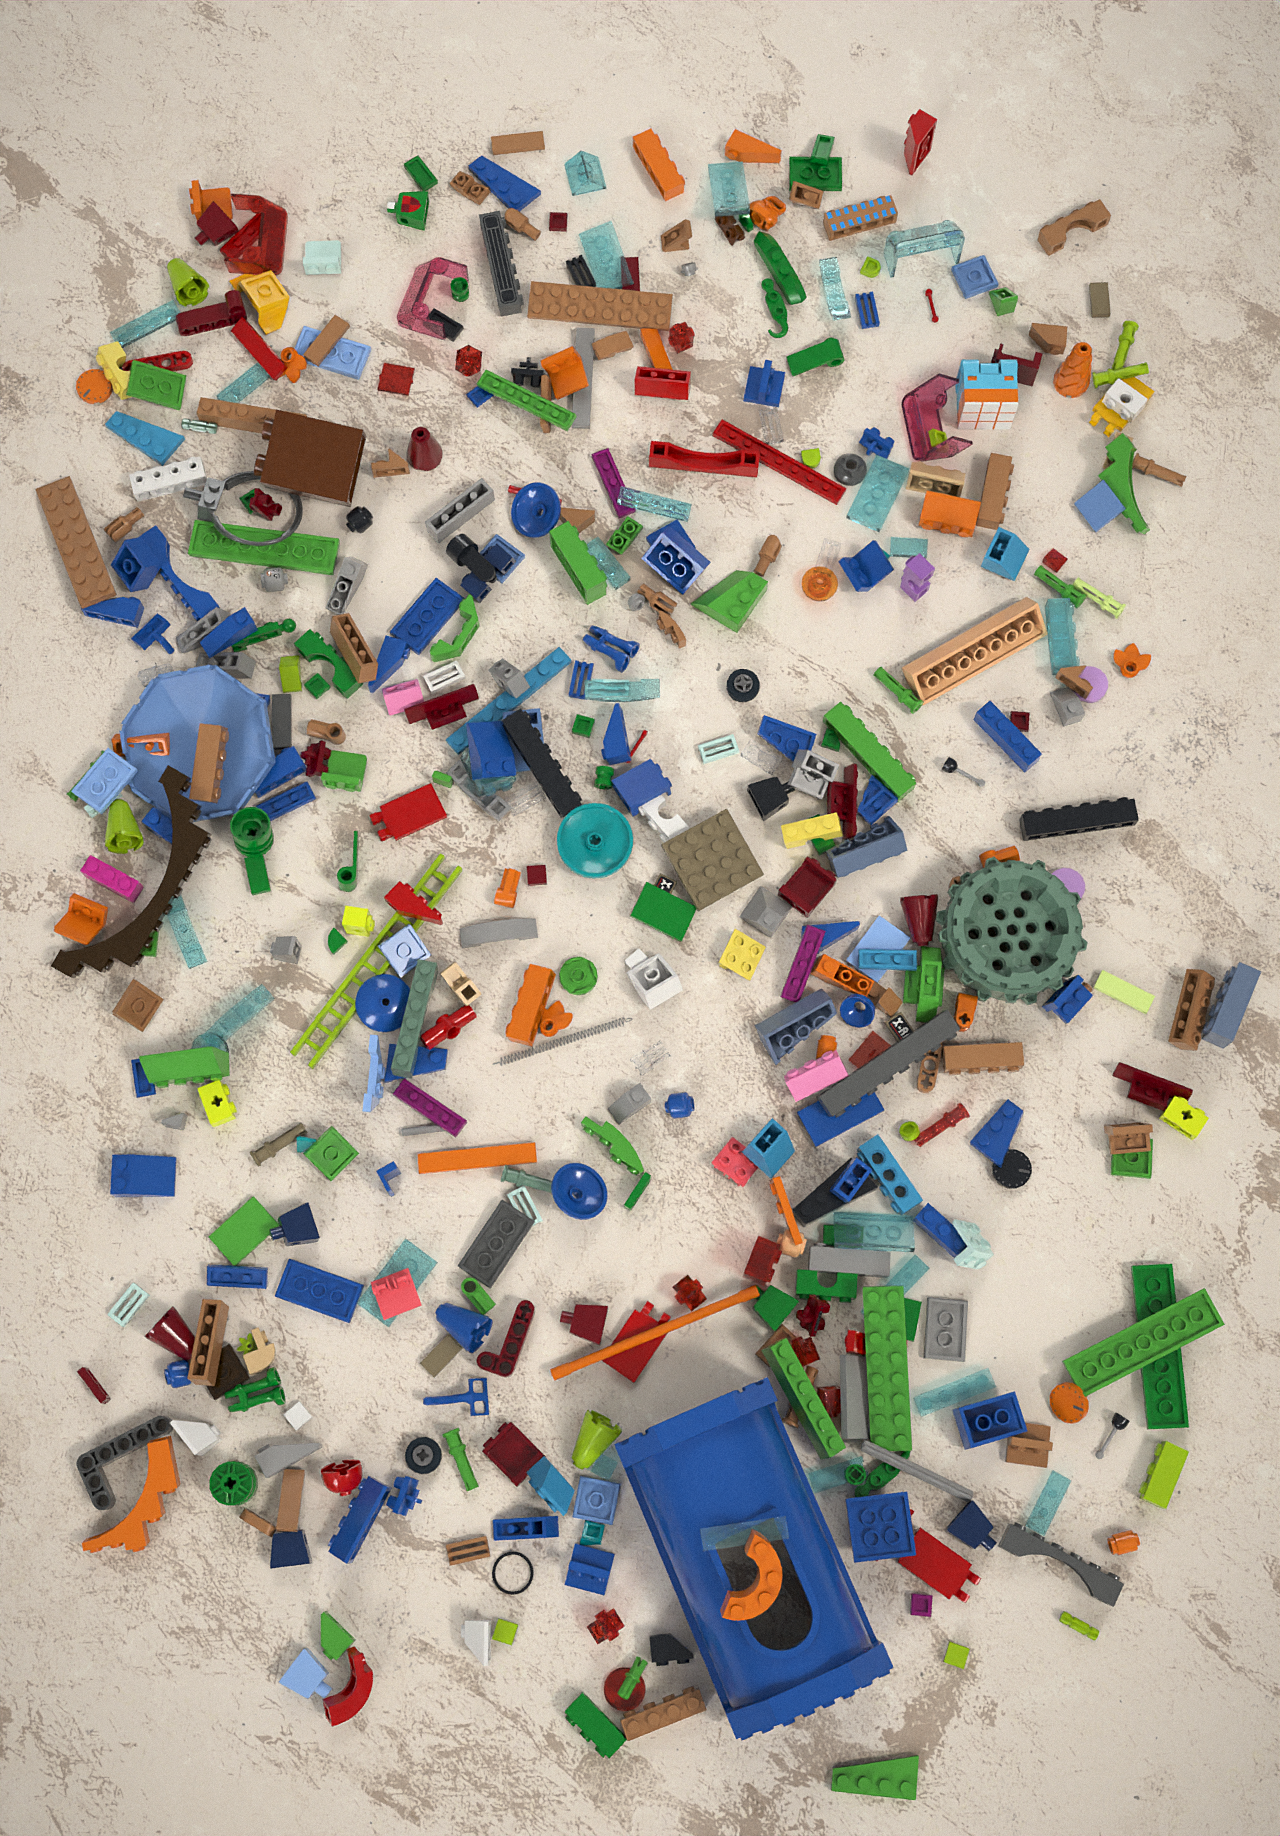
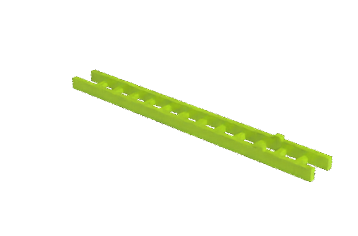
M441 853L414 887L415 891L413 892L417 896L422 890L433 899L428 904L431 909L436 907L463 871L460 866H457L448 879L441 872L438 873L436 870L445 859V856ZM432 875L444 883L437 894L425 887V884ZM395 912L290 1051L293 1056H296L306 1043L317 1051L308 1064L310 1068L314 1069L356 1013L355 1000L345 994L344 991L351 982L361 987L363 982L357 979L356 976L363 966L376 975L385 974L391 965L387 960L379 970L367 962L375 951L384 956L378 945L382 943L386 936L391 937L393 935L390 931L397 921L404 925L410 924L415 932H417L424 921L417 919L412 924L402 915ZM340 997L352 1004V1007L345 1016L332 1008ZM328 1013L341 1020L333 1029V1032L321 1024ZM317 1028L329 1036L321 1047L309 1040Z

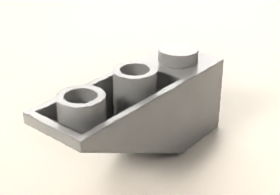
M354 557L344 558L326 609L338 615L344 614L363 580L368 567L367 563Z

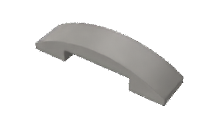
M460 760L446 772L467 796L498 822L512 809L508 803L499 795L497 796L483 782L472 780L471 770Z
M536 919L500 920L460 929L462 948L481 946L483 943L538 938Z

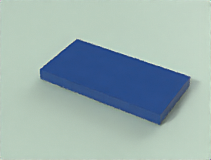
M435 578L392 628L390 634L397 639L407 641L408 647L420 655L459 609L460 602L464 597L438 578Z
M875 1092L869 1096L867 1093L863 1095L860 1103L853 1107L850 1104L844 1108L846 1112L837 1118L835 1115L829 1117L819 1101L798 1111L797 1115L815 1147L884 1112L885 1110Z
M289 1259L275 1297L350 1323L364 1285Z

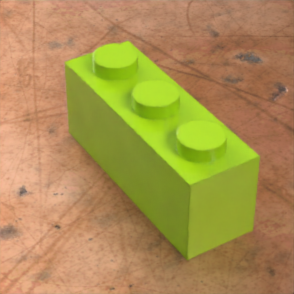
M1162 1441L1161 1444L1158 1443L1154 1451V1455H1156L1153 1463L1150 1462L1146 1471L1148 1474L1146 1482L1143 1481L1140 1485L1138 1492L1141 1494L1139 1498L1156 1507L1166 1509L1189 1451L1168 1441Z

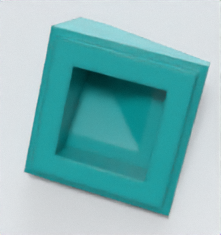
M298 1136L297 1152L306 1151L316 1139Z
M585 1520L580 1545H601L605 1525Z

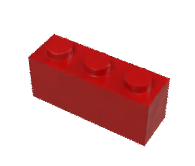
M637 366L635 395L679 400L689 399L691 371Z

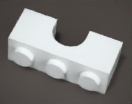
M660 795L638 807L641 816L645 815L647 817L650 827L653 830H658L661 834L659 835L661 840L666 842L690 828L678 814L671 819L660 817L658 812L666 806L665 798Z

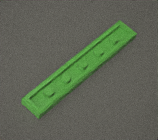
M488 370L484 371L477 382L479 388L565 431L569 430L577 417L575 413Z

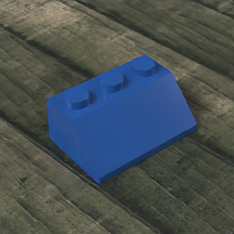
M670 526L661 533L641 558L682 595L711 563Z

